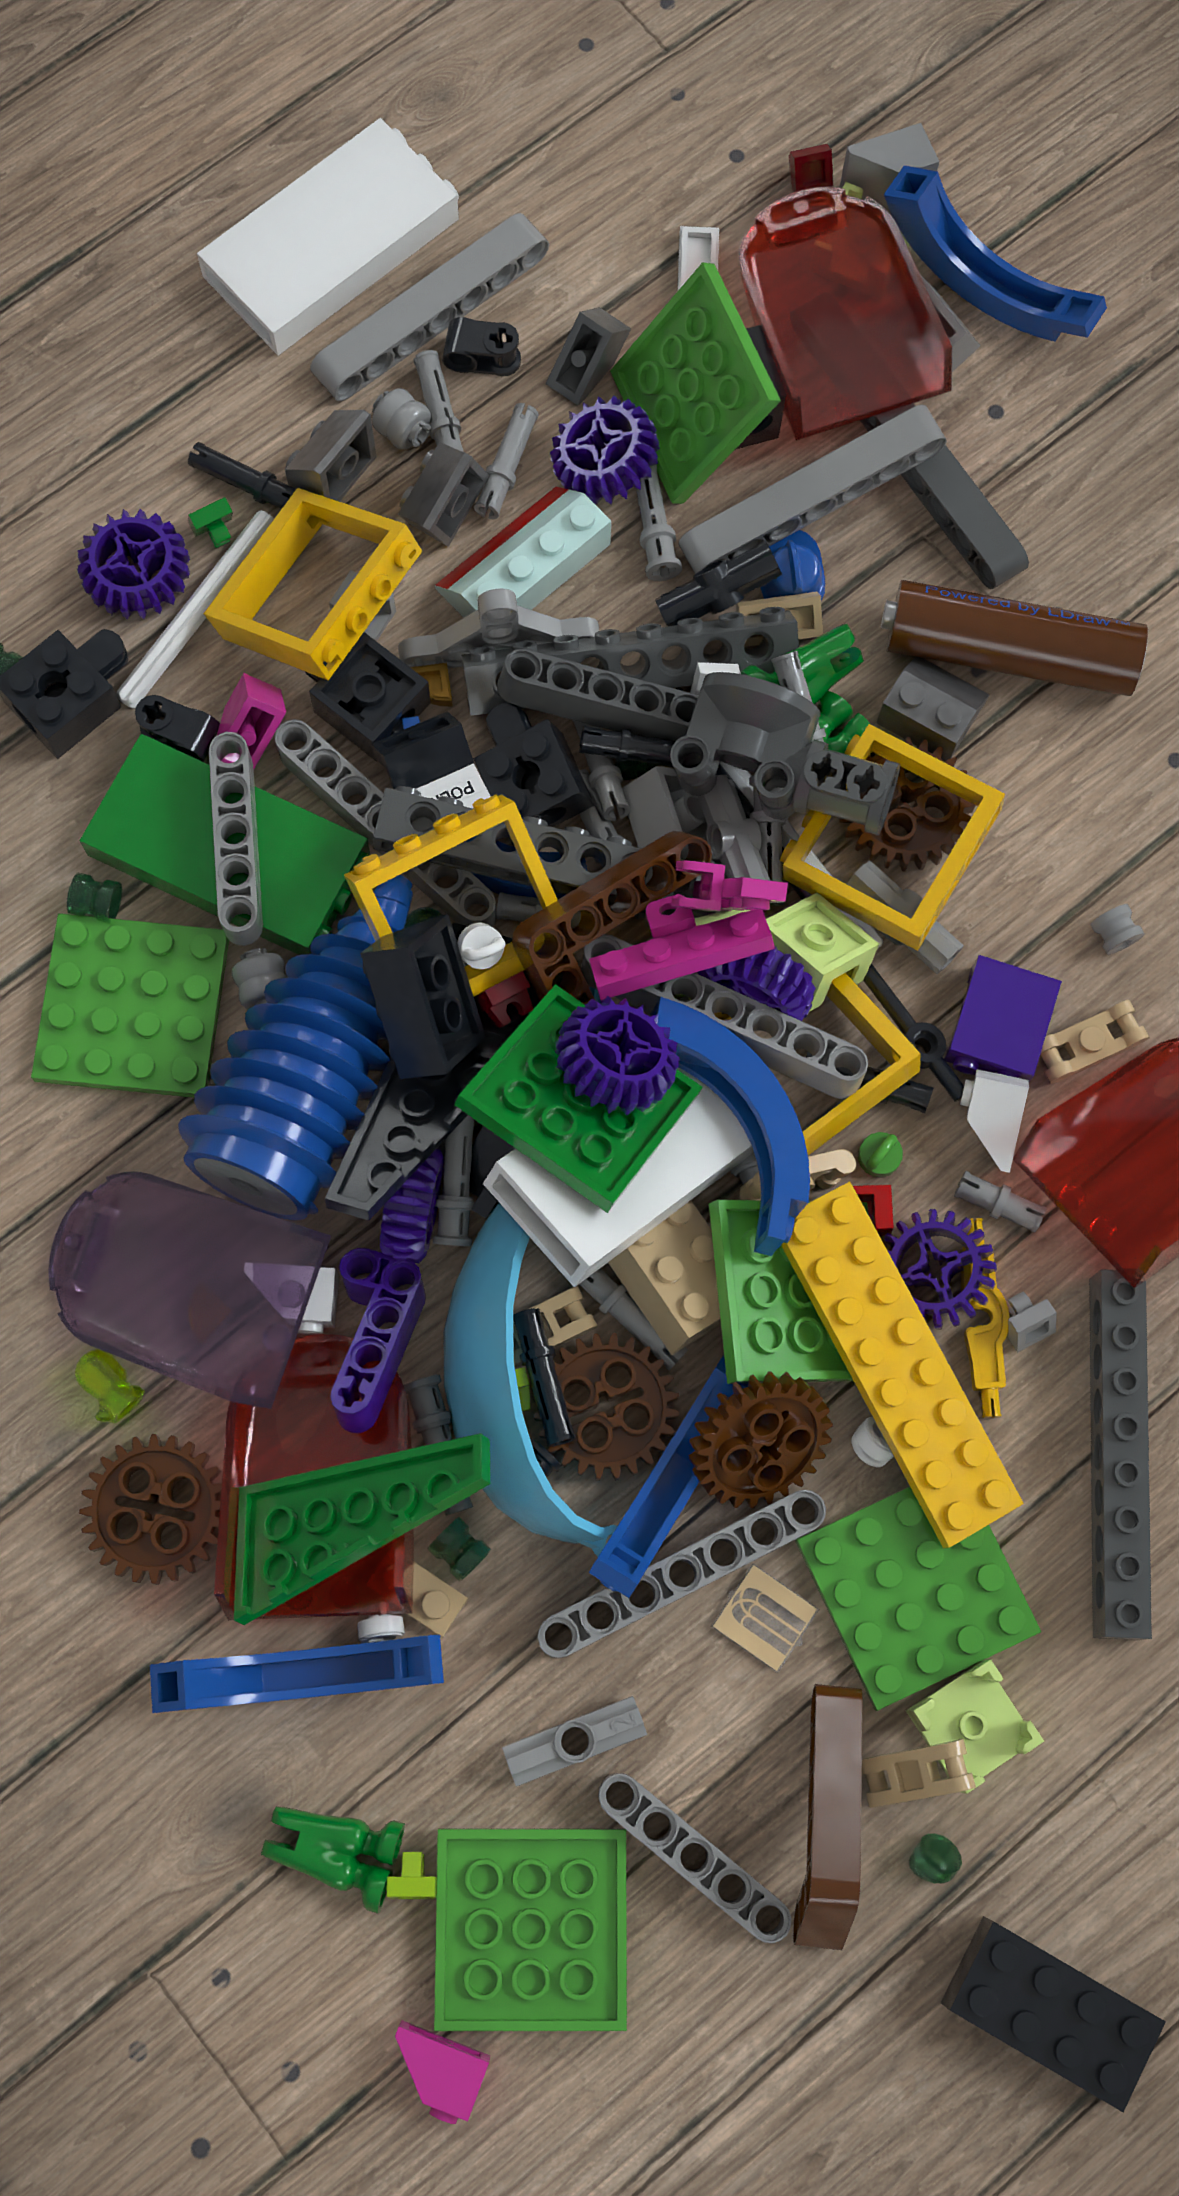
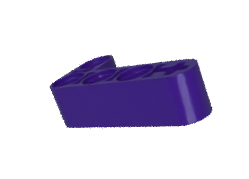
M367 1248L350 1250L342 1257L339 1265L348 1297L358 1304L367 1306L330 1396L339 1424L350 1433L367 1431L376 1422L426 1301L420 1269L414 1262L393 1259L391 1256ZM370 1273L366 1278L354 1279L359 1274ZM404 1284L412 1285L407 1290H396V1288ZM384 1323H396L392 1328L386 1330L379 1329ZM370 1361L380 1362L379 1365H377L374 1368H362L366 1363Z

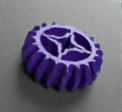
M613 395L609 402L605 403L598 396L594 406L590 407L583 402L582 411L578 414L569 411V423L558 424L561 435L552 437L554 449L550 452L551 461L554 464V474L561 481L563 488L584 493L595 505L602 498L612 505L616 495L620 494L621 497L627 499V490L634 487L641 490V478H652L650 466L658 464L656 451L660 449L656 434L657 430L652 420H649L646 411L640 406L636 407L629 399L621 403L620 399Z
M123 509L121 518L114 520L112 516L107 514V525L104 527L93 523L92 530L95 536L83 535L85 548L78 550V559L81 564L77 565V571L80 579H83L82 586L84 591L91 595L94 604L98 607L104 605L106 611L111 616L120 610L122 616L127 620L133 611H138L139 616L144 620L147 609L153 608L155 612L161 614V603L163 601L174 605L175 596L173 592L184 593L185 585L183 579H188L190 575L187 565L190 561L188 550L184 548L185 542L182 535L176 533L174 525L170 521L163 523L157 513L147 519L145 512L139 509L135 517H130L129 513ZM115 550H117V551L115 552V554L108 559V557H109ZM127 556L131 557L133 563H138L141 573L137 572L134 565L130 566ZM161 569L159 573L153 579H151L153 573Z
M777 946L773 950L697 972L700 976L800 1021L807 1017L812 1007L811 1003L816 989L811 982L813 977L803 971L804 966L801 963L794 962L791 959V954H784L777 950Z
M609 996L602 1000L601 1003L591 999L584 1007L578 1006L571 1013L568 1020L563 1023L559 1031L560 1036L556 1042L555 1053L559 1055L556 1068L565 1071L563 1083L576 1085L575 1097L583 1094L590 1097L591 1107L599 1102L605 1104L608 1114L619 1106L627 1116L635 1108L644 1112L652 1103L657 1104L658 1101L663 1099L667 1089L671 1088L679 1066L680 1058L676 1055L678 1042L669 1039L670 1027H659L657 1025L659 1014L649 1017L644 1013L643 1004L635 1009L629 1006L626 998L618 1004H615Z
M436 1149L384 1204L380 1227V1249L382 1254L391 1256L393 1259L410 1260L418 1264L426 1257L438 1210L436 1200L438 1195H441L444 1159L441 1150Z
M930 1209L928 1213L929 1222L922 1223L918 1212L912 1213L911 1217L915 1226L908 1229L904 1222L898 1221L896 1227L901 1237L898 1239L889 1233L884 1236L885 1242L893 1248L892 1251H887L900 1273V1265L905 1253L916 1242L919 1243L921 1249L919 1261L912 1267L907 1268L908 1272L901 1274V1277L907 1287L912 1285L915 1288L930 1286L938 1293L941 1303H927L913 1297L926 1322L928 1316H933L935 1329L941 1330L943 1327L942 1316L949 1315L952 1325L954 1327L959 1326L960 1319L956 1312L963 1309L968 1317H975L976 1312L970 1302L974 1300L980 1305H986L988 1302V1298L979 1291V1288L989 1290L995 1287L993 1279L983 1276V1274L993 1273L997 1270L996 1262L982 1260L993 1254L992 1245L984 1244L977 1246L985 1237L981 1229L967 1235L972 1225L971 1220L967 1217L962 1219L958 1226L955 1227V1213L953 1211H947L944 1221L938 1222L939 1218L936 1209ZM943 1236L951 1238L964 1246L966 1251L958 1253L957 1250L947 1253L941 1252L934 1246L931 1237ZM928 1251L932 1252L934 1260H938L940 1266L944 1262L947 1264V1266L941 1268L944 1288H940L937 1278L933 1279L931 1273L928 1276L924 1275V1273L930 1270ZM973 1263L971 1278L967 1286L959 1295L953 1297L950 1288L951 1279L955 1274L964 1270L963 1266Z

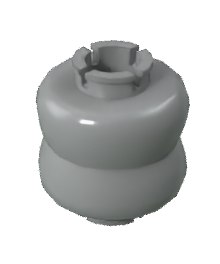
M397 388L390 392L385 391L375 400L372 409V425L378 433L388 437L396 448L403 450L409 449L412 446L418 447L420 443L422 444L427 439L431 429L429 425L431 413L424 404L415 401L407 390Z
M265 948L252 949L240 955V960L242 961L235 964L232 969V978L239 988V1001L246 1009L257 1004L267 1003L264 995L265 986L275 979L287 978L284 960L280 955L267 953Z

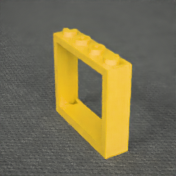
M297 488L203 614L222 639L329 680L422 553V550L404 523ZM322 524L379 544L309 641L252 620Z
M868 724L862 736L857 734L853 736L846 748V755L866 760L872 751L889 761L899 763L901 767L978 806L912 918L897 912L804 862L832 817L827 814L810 810L805 815L801 825L805 828L798 841L791 839L781 855L780 861L784 863L783 879L812 895L818 892L836 908L918 951L1002 811L1005 794Z
M497 794L485 800L480 798L472 804L474 809L460 816L457 814L444 816L433 823V830L419 837L418 834L405 836L393 844V850L380 857L377 854L362 858L363 862L353 867L354 870L344 874L375 941L393 932L372 890L374 887L502 822L506 825L542 909L557 901L554 890L513 800L503 795L497 796ZM540 934L536 938L533 947L534 952L538 951L544 944V934ZM512 942L505 945L502 957L492 967L481 970L473 968L469 964L465 966L473 997L505 979L524 971Z
M846 973L832 980L826 995L891 1066L803 1131L808 1156L920 1072L921 1053ZM714 1013L715 1017L720 1020L732 1019L728 1014Z

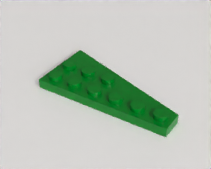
M479 1433L239 1487L234 1621L242 1625L248 1624L490 1485V1439Z

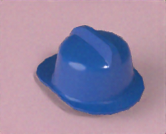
M798 530L769 546L782 575L760 587L763 598L818 592L822 600L825 594V575L821 553L816 541L808 533Z

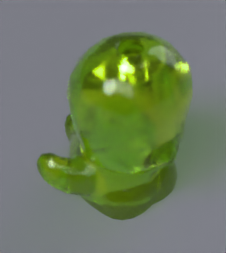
M99 1348L88 1351L79 1359L75 1368V1379L84 1391L97 1399L99 1411L95 1415V1419L100 1422L115 1424L137 1407L145 1391L138 1385L130 1384L127 1381V1370L120 1365L108 1350Z

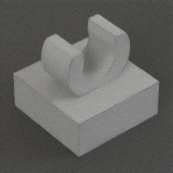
M1024 1291L1008 1299V1303L1012 1307L1009 1309L1011 1318L1008 1319V1339L1017 1353L1056 1333L1057 1312L1048 1299L1033 1306Z

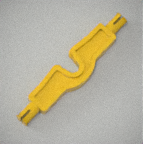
M971 1218L972 1225L967 1235L978 1229L983 1231V1219L976 1218L974 1220ZM984 1239L977 1246L984 1245ZM963 1247L959 1253L966 1251V1248ZM994 1253L982 1260L994 1262ZM973 1263L963 1266L964 1270L961 1271V1292L965 1289L971 1278ZM993 1272L983 1274V1276L995 1281L994 1289L979 1288V1291L988 1298L987 1304L980 1305L974 1300L970 1302L974 1310L987 1312L990 1322L987 1325L969 1327L964 1332V1341L970 1363L972 1389L974 1391H981L982 1418L1002 1417L998 1390L1006 1386L1002 1343L1008 1334V1319L1010 1315L1007 1302L1001 1291L997 1288L996 1273Z

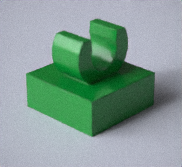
M226 497L188 514V524L195 537L208 532L212 543L217 549L231 542V535L224 523L232 520L233 511Z

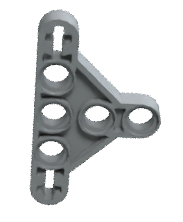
M492 589L479 595L477 600L478 610L437 634L417 636L403 640L398 645L399 659L409 667L447 662L448 668L463 667L461 655L470 654V650L476 647L492 646L495 650L512 648V644L525 640L544 644L551 643L554 638L562 635H576L578 639L595 637V633L600 631L598 621L594 618L579 617L559 620L518 606L515 593L509 589Z

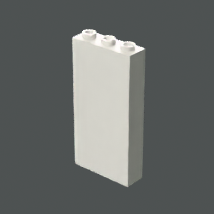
M379 118L200 250L197 255L202 276L279 356L459 220V196L455 187L448 180H442L433 171L431 164L424 155H417L408 146L406 139L398 129H391Z
M677 1068L703 1087L701 1092L608 1213L517 1149H514L498 1160L485 1179L483 1185L573 1287H576L754 1153L743 1127L725 1102L704 1083L686 1071Z

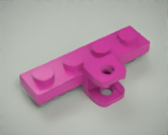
M686 860L676 862V871L702 875L701 881L694 882L693 898L672 897V907L703 911L769 910L770 902H786L788 883L745 877L724 879L725 865Z
M676 894L650 902L646 907V916L653 939L589 959L600 999L604 1000L607 996L611 998L775 949L772 934L763 910L756 909L741 912L731 917L696 926L692 909L672 907V897L679 898L685 896ZM667 909L676 910L673 914L662 915V912Z

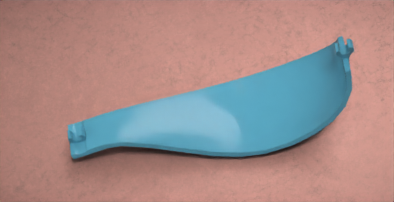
M589 987L595 1000L601 1003L602 1000L598 990ZM498 1202L478 1232L455 1282L443 1331L444 1389L448 1408L453 1417L451 1422L454 1436L457 1439L481 1433L490 1439L491 1484L483 1488V1491L496 1508L532 1533L563 1542L583 1544L591 1548L598 1557L606 1545L607 1537L614 1533L617 1525L600 1527L577 1516L555 1493L536 1459L522 1414L514 1367L513 1305L521 1263L530 1237Z

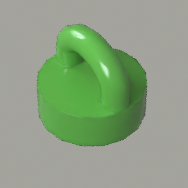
M884 1132L870 1134L864 1139L858 1150V1161L861 1168L873 1177L882 1178L891 1175L897 1170L903 1157V1150L896 1135Z

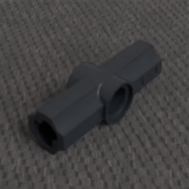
M767 541L729 561L724 559L697 572L691 581L662 594L655 599V602L666 625L676 626L677 622L682 619L700 618L708 613L713 615L734 606L744 599L745 594L777 579V577L782 575V572Z

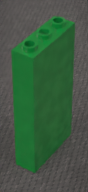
M140 734L79 841L88 856L218 917L210 765L146 735ZM255 786L263 919L260 937L298 955L312 954L310 949L312 940L320 935L333 934L334 929L331 926L338 913L344 915L350 906L353 893L350 891L351 889L344 874L354 870L353 867L363 862L362 858L370 855L368 839ZM229 794L224 802L229 804L237 803L242 799L243 794ZM234 833L227 838L226 843L238 844L244 840L246 835ZM245 873L234 874L228 883L236 886L241 885L247 880L249 875ZM248 914L236 915L231 923L238 927L244 926L249 922L251 916Z

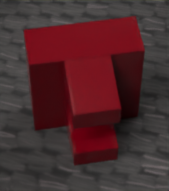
M828 144L790 152V155H788L792 191L796 196L834 188L832 149Z
M523 971L474 997L481 1012L486 1011L499 1029L511 1022L506 1012L508 1004L514 1005L521 1017L533 1010L527 990L531 986Z

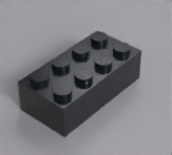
M984 1916L941 2001V2004L951 2012L1123 2113L1166 2023L1161 2018Z

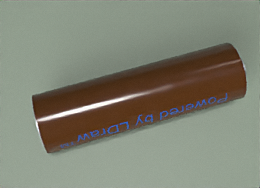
M907 580L900 581L895 601L886 600L881 628L889 629L886 652L1124 696H1132L1142 672L1148 639L1147 624Z

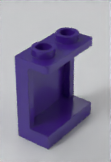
M978 955L968 977L967 991L944 1060L952 1063V1067L955 1070L965 1074L975 1075L976 1069L1026 1079L1030 1082L1036 1071L1062 981Z

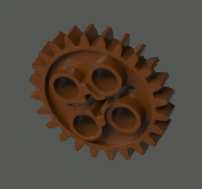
M906 737L905 742L913 746L911 738ZM925 739L917 748L954 767L957 761L956 757L943 761L941 759L943 747L941 746L933 753L928 752V740ZM872 752L871 757L868 756L866 760L884 765L887 759ZM900 766L891 805L879 835L865 832V825L839 818V822L851 823L846 829L845 837L858 836L859 840L855 850L860 851L868 846L871 849L869 861L872 862L879 855L885 857L884 868L886 869L891 866L893 860H899L902 872L906 871L910 861H914L918 869L923 870L927 857L935 865H938L943 857L942 851L947 855L951 853L955 842L957 843L971 819V816L968 814L973 812L976 805L922 778L923 782L920 783L909 781L905 777V773L911 771ZM933 787H936L939 790L925 794L927 790ZM899 800H901L904 804L898 806ZM915 801L913 808H911L909 804ZM936 807L941 810L944 817L933 818L928 815L925 808ZM900 825L907 831L908 835L896 836L891 833L888 827Z
M595 1333L592 1346L588 1348L580 1338H577V1352L572 1355L562 1347L560 1355L563 1363L559 1365L554 1362L563 1396L566 1388L573 1384L583 1385L589 1391L590 1398L581 1406H572L565 1400L569 1419L596 1409L599 1406V1398L605 1396L608 1402H612L635 1389L640 1388L643 1390L642 1396L617 1404L614 1407L612 1417H607L605 1412H599L576 1425H572L576 1437L574 1441L560 1446L549 1447L548 1452L550 1454L557 1453L560 1450L565 1452L561 1463L562 1467L565 1468L573 1460L579 1462L578 1476H582L588 1467H593L596 1481H600L604 1469H610L616 1481L620 1478L621 1467L626 1466L633 1476L637 1475V1460L641 1459L645 1464L651 1466L654 1463L649 1452L651 1448L662 1453L667 1448L659 1439L660 1435L674 1436L675 1430L665 1423L666 1420L679 1417V1411L667 1407L668 1403L674 1402L679 1398V1393L665 1391V1387L673 1381L674 1377L673 1375L659 1376L658 1372L661 1370L664 1360L659 1359L650 1364L647 1361L651 1350L649 1346L644 1348L639 1354L634 1352L635 1338L633 1337L627 1341L624 1347L618 1346L616 1333H612L608 1345H602L598 1333ZM615 1366L625 1368L630 1374L631 1380L629 1384L622 1388L610 1386L605 1378L607 1370ZM632 1407L643 1409L649 1419L647 1426L639 1430L629 1428L623 1419V1414L626 1410ZM539 1412L535 1413L534 1420L542 1422ZM591 1425H598L604 1428L608 1440L601 1447L591 1448L582 1440L581 1435L584 1429ZM544 1428L539 1432L540 1439L546 1438Z
M768 1371L763 1383H760L754 1374L750 1375L748 1387L743 1389L737 1382H734L732 1386L733 1395L727 1397L722 1393H718L717 1398L721 1405L718 1408L705 1407L704 1411L709 1416V1420L695 1423L694 1426L701 1435L689 1440V1443L695 1450L688 1455L690 1461L695 1466L692 1471L708 1495H715L719 1503L723 1504L729 1499L733 1507L738 1508L745 1499L752 1509L757 1505L759 1498L763 1497L767 1504L771 1505L774 1493L779 1491L784 1497L789 1496L788 1486L794 1483L802 1487L804 1482L801 1475L804 1472L811 1474L817 1472L812 1465V1461L814 1459H825L826 1454L820 1446L832 1441L826 1430L833 1427V1423L827 1417L830 1410L812 1385L808 1386L801 1377L794 1381L788 1372H784L778 1380L771 1371Z
M151 1434L148 1447H145L138 1437H133V1451L128 1452L118 1444L115 1446L118 1456L115 1462L103 1456L100 1458L102 1465L106 1469L104 1474L89 1473V1477L97 1483L95 1490H82V1495L92 1499V1506L80 1509L79 1514L92 1517V1523L83 1527L81 1531L84 1534H96L97 1536L88 1547L90 1551L106 1550L99 1562L101 1565L108 1566L114 1561H118L115 1569L116 1576L123 1577L130 1568H133L132 1582L141 1583L146 1572H149L151 1583L159 1585L162 1572L166 1571L170 1580L176 1582L179 1579L178 1567L183 1566L189 1573L194 1574L196 1569L193 1559L196 1556L208 1562L211 1559L205 1546L208 1543L221 1546V1540L213 1533L215 1528H228L229 1524L218 1518V1513L230 1509L231 1504L219 1501L218 1496L229 1488L226 1484L213 1483V1480L222 1471L217 1466L208 1469L204 1468L210 1458L206 1452L192 1458L195 1451V1444L188 1441L179 1451L178 1438L174 1435H171L165 1446H162L160 1437L157 1434ZM138 1470H146L150 1476L148 1487L141 1493L133 1494L129 1487L131 1475ZM189 1479L194 1485L192 1498L183 1504L176 1503L173 1498L175 1485L181 1480ZM119 1497H125L148 1504H155L159 1497L160 1504L171 1509L192 1512L195 1518L193 1521H186L163 1514H156L152 1521L150 1513L136 1508L119 1506L116 1500ZM133 1514L137 1519L138 1529L132 1537L122 1539L117 1532L118 1522L123 1516ZM178 1524L183 1533L182 1540L177 1547L166 1549L162 1545L161 1534L167 1526Z

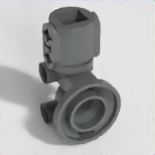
M713 672L705 676L686 735L674 743L670 753L672 765L681 787L685 792L693 796L705 795L714 788L717 782L716 771L719 762L722 761L733 767L755 772L754 782L762 810L773 819L782 820L788 818L795 811L807 815L810 810L865 825V832L875 835L880 834L886 820L900 770V764L886 760L884 765L829 750V744L814 739L812 742L820 718V710L816 705L798 693L775 683L730 672ZM699 764L697 767L689 768L692 765ZM778 787L784 788V789H783L782 791H780V792H776V793L770 792V791L773 790L774 788H778Z

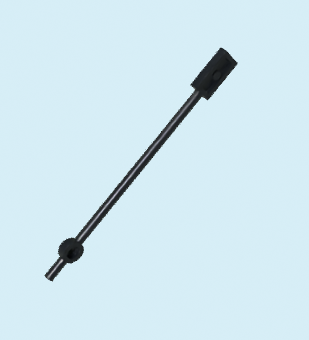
M719 762L716 771L717 775H727L729 780H733ZM733 781L746 818H750V813L754 812V807ZM767 827L768 836L771 835V830L769 827ZM769 846L767 853L772 859V847ZM790 883L802 900L812 895ZM871 963L864 978L865 984L914 1047L915 1045H920L925 1050V1054L920 1052V1069L929 1068L954 1102L959 1101L962 1097L964 1085L942 1057L946 1051V1039L943 1033L930 1023H916Z

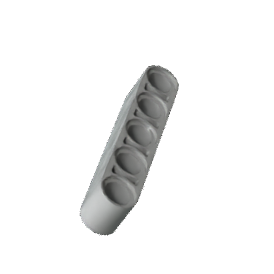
M224 732L217 735L209 747L217 908L219 921L226 937L236 945L245 946L258 940L263 928L254 769L244 738L235 732ZM238 753L241 755L233 763L222 762L223 758L228 754ZM229 794H243L242 799L237 803L229 804L224 802ZM234 833L246 835L244 840L238 844L226 843L227 838ZM245 873L249 875L247 880L241 885L236 886L228 883L234 874ZM248 914L251 916L249 922L244 926L234 927L230 925L236 915Z
M617 1772L608 1775L602 1781L598 1791V1798L605 1812L753 1936L764 1943H776L788 1935L792 1918L785 1904L640 1783L625 1773ZM617 1781L629 1784L633 1792L630 1804L621 1809L610 1806L606 1799L608 1787ZM654 1812L665 1814L669 1820L667 1834L659 1839L649 1838L643 1830L645 1818ZM691 1843H699L706 1851L704 1864L695 1870L683 1867L680 1860L683 1848ZM736 1874L740 1876L743 1882L741 1895L731 1901L722 1899L718 1893L720 1880L726 1875ZM767 1905L777 1907L780 1913L778 1926L769 1932L761 1931L756 1925L758 1911Z

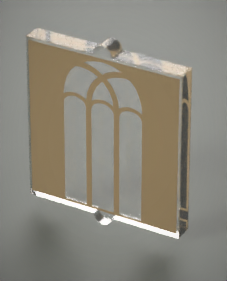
M752 1564L735 1591L730 1590L727 1593L729 1600L711 1627L774 1672L779 1673L794 1648L803 1644L802 1636L820 1609L755 1564Z

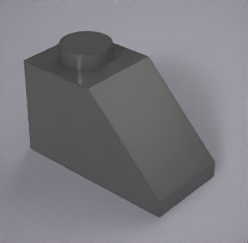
M600 307L580 311L547 379L546 385L576 405H580L615 364L631 328Z

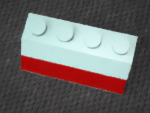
M556 486L435 584V589L463 618L478 610L477 600L479 595L492 589L504 588L513 591L516 595L517 605L532 610L610 545L611 520L584 493Z

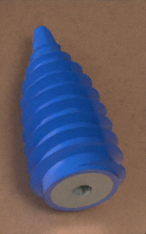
M398 875L378 885L373 891L392 932L404 929L413 897V892L411 891L413 884L402 875ZM360 908L353 916L342 918L338 922V932L336 934H324L314 938L310 945L312 954L298 955L288 960L286 964L288 978L275 979L265 986L264 995L267 1003L250 1007L245 1013V1022L248 1030L235 1032L227 1041V1048L232 1058H223L211 1065V1078L216 1086L203 1087L194 1094V1102L200 1114L186 1116L178 1124L179 1133L189 1147L183 1157L184 1162L197 1177L231 1199L278 1218L303 1220L308 1214L318 1213V1208L314 1202L320 1188L329 1189L337 1173L331 1167L333 1159L343 1160L350 1145V1141L344 1137L346 1130L356 1131L362 1117L365 1116L356 1107L358 1100L370 1101L375 1089H378V1086L368 1077L369 1070L384 1071L388 1061H390L385 1052L377 1046L378 1040L388 1039L383 1023L376 1012V1001L369 979L366 978L363 971V960L360 953L372 945L375 939Z

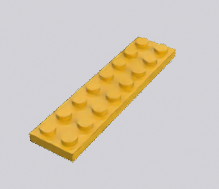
M849 1181L808 1203L794 1219V1228L789 1242H783L781 1246L942 1547L950 1548L1024 1503L851 1182Z

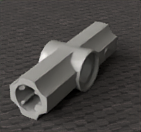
M717 775V782L714 788L705 795L697 796L708 824L706 841L711 847L712 858L714 860H721L722 865H725L727 878L745 877L770 881L759 853L761 848L759 825L754 818H746L733 780H729L727 775Z
M871 861L863 864L846 883L909 918H912L923 900L921 896L910 889L902 890ZM936 921L918 951L907 945L905 946L938 974L953 961L964 945ZM881 932L887 939H889L894 944L900 946L904 944L892 938L891 936Z
M631 1696L506 1745L502 1749L517 1787L647 1735L634 1697ZM571 1727L581 1728L588 1735V1746L584 1752L578 1755L567 1753L561 1745L563 1733Z

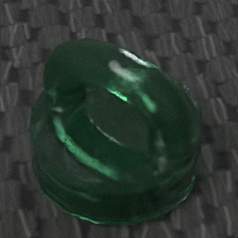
M935 1833L924 1835L915 1846L909 1859V1867L913 1873L919 1878L934 1884H943L951 1881L962 1865V1856L953 1842Z

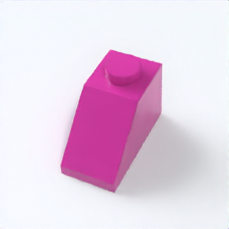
M243 673L225 705L217 735L224 732H235L241 735L247 743L253 762V769H255L286 714L281 689ZM238 753L228 754L223 758L222 762L233 763L241 755Z
M401 2020L395 2038L422 2103L431 2107L429 2114L450 2124H456L458 2118L468 2122L489 2064L490 2055Z

